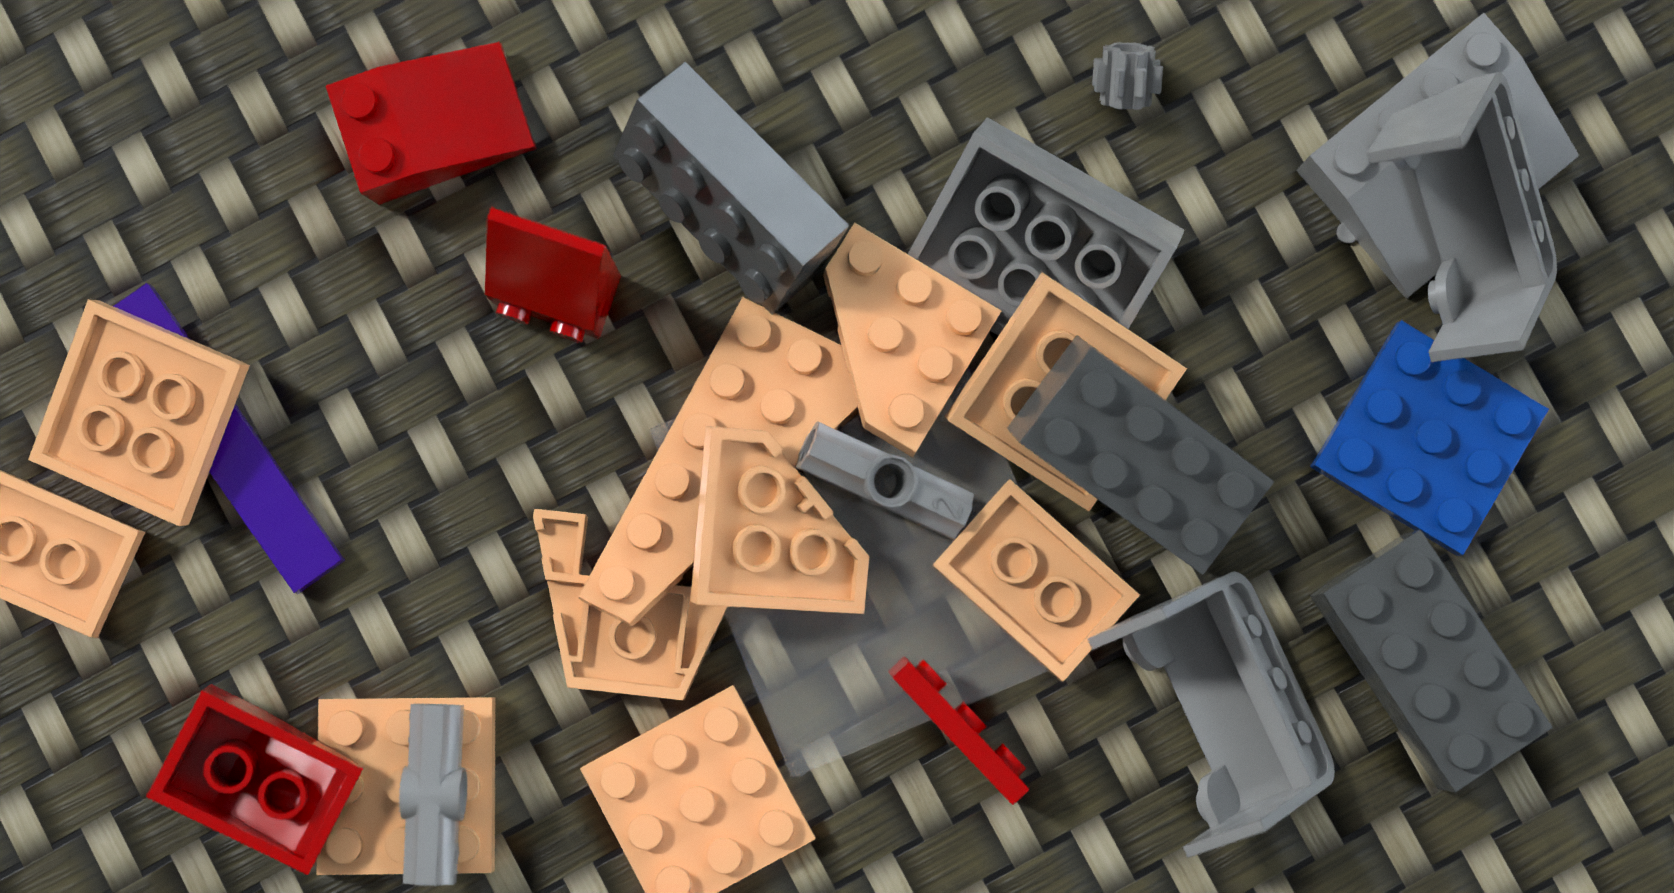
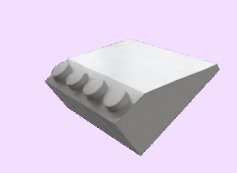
M1482 13L1324 143L1296 170L1341 223L1343 222L1347 229L1356 237V241L1406 299L1436 275L1442 262L1414 170L1400 171L1393 161L1369 163L1367 151L1391 114L1473 77L1501 72L1510 87L1538 189L1579 156L1524 59L1485 13Z
M987 117L974 131L908 255L1000 309L1001 313L990 330L998 336L1041 272L1129 329L1177 249L1185 230Z

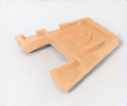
M534 509L533 519L538 533L545 579L548 583L554 613L553 619L567 687L684 701L728 606L694 604L690 602L692 587L676 585L631 627L586 604L578 597L589 577L588 575H581L588 516L586 514Z

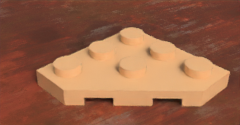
M854 223L825 268L823 274L828 296L832 299L838 322L837 330L848 372L852 375L863 428L913 458L999 317L1001 310Z
M706 426L690 602L697 605L864 614L869 555L857 540L851 538L834 517L832 509L806 477L801 476L782 452L783 449L769 432L761 430Z

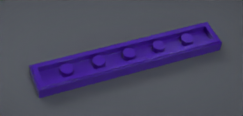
M149 283L144 284L113 306L190 339L157 291ZM235 404L209 472L293 593L299 594L343 563L345 559Z

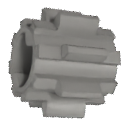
M1122 42L1103 46V58H1094L1092 85L1095 86L1094 91L1100 92L1102 105L1114 107L1115 109L1134 110L1151 106L1152 93H1161L1163 66H1160V60H1155L1156 51L1154 47L1142 45L1141 43Z

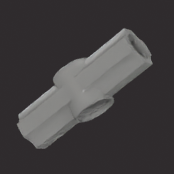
M815 422L799 452L797 469L860 497L867 504L880 506L950 539H955L960 530L965 526L973 508L974 493L913 466L903 457L889 455L820 422ZM884 465H888L893 469L897 480L895 489L886 497L880 495L874 485L875 474Z
M411 704L409 714L408 766L403 768L399 793L400 815L403 820H406L403 883L438 886L454 885L457 883L459 821L464 819L467 803V773L465 768H461L464 705Z

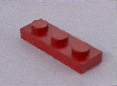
M904 656L888 671L898 685L1012 805L1030 790L1019 777L1027 768L1003 743L995 751L979 735L987 727L984 722L964 701L954 708L942 696L940 691L947 683L924 659L914 666Z

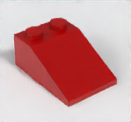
M500 42L379 66L325 86L359 191L378 205L537 149L503 46Z
M491 207L487 218L484 295L493 304L498 305L496 314L528 325L531 317L552 323L549 332L582 343L584 335L599 339L621 278V274L607 247L603 244Z
M210 684L201 691L146 797L309 875L364 767L269 712Z

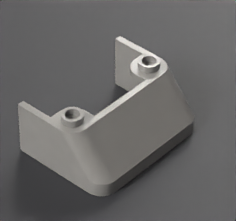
M1501 72L1473 77L1391 114L1367 151L1370 164L1393 161L1400 171L1413 169L1442 262L1436 273L1435 280L1430 281L1428 286L1430 307L1434 314H1440L1443 324L1428 352L1431 362L1523 350L1556 279L1557 260L1555 247L1510 87L1505 76Z
M1230 572L1088 638L1093 650L1123 637V646L1127 656L1141 668L1147 671H1154L1164 666L1211 768V772L1201 778L1196 795L1198 811L1202 818L1208 822L1210 828L1183 846L1188 858L1265 832L1333 782L1335 770L1330 750L1253 586L1242 574Z

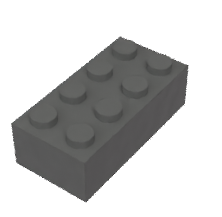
M686 62L636 100L613 154L619 161L623 172L631 180L641 183L659 201L663 212L674 222L681 223L699 241L702 251L709 259L716 263H721L739 281L742 291L750 300L761 304L773 315L819 274L849 225Z
M1076 335L1007 427L1020 444L1202 575L1274 483L1271 478L1078 335Z
M1421 530L1401 535L1310 595L1437 789L1457 792L1553 728Z

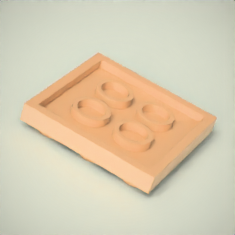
M1041 272L946 413L945 418L1079 506L1090 511L1097 498L1020 444L1007 427L1076 335L1165 400L1187 368Z
M88 299L28 460L177 526L189 525L250 365L102 301Z
M734 685L580 768L645 893H718L816 839Z
M495 697L318 699V741L364 767L317 857V875L403 874L406 820H403L400 815L399 793L403 768L408 766L409 714L411 704L464 705L461 768H465L467 773V803L464 819L459 821L458 874L493 873L495 871Z

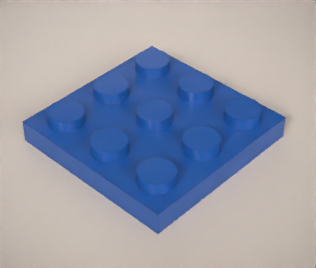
M1401 320L1393 327L1310 467L1415 531L1421 530L1426 538L1452 554L1461 556L1471 543L1549 409L1465 358L1431 362L1428 352L1434 339Z

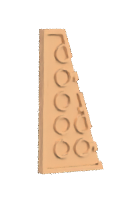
M742 297L578 595L579 599L632 627L683 579L682 576L694 565L706 426L767 431L781 446L783 454L796 468L801 447L815 422H820L837 430L840 426L843 427L858 413L857 405L859 402L852 375L848 372L842 345L777 313L771 315L764 307Z

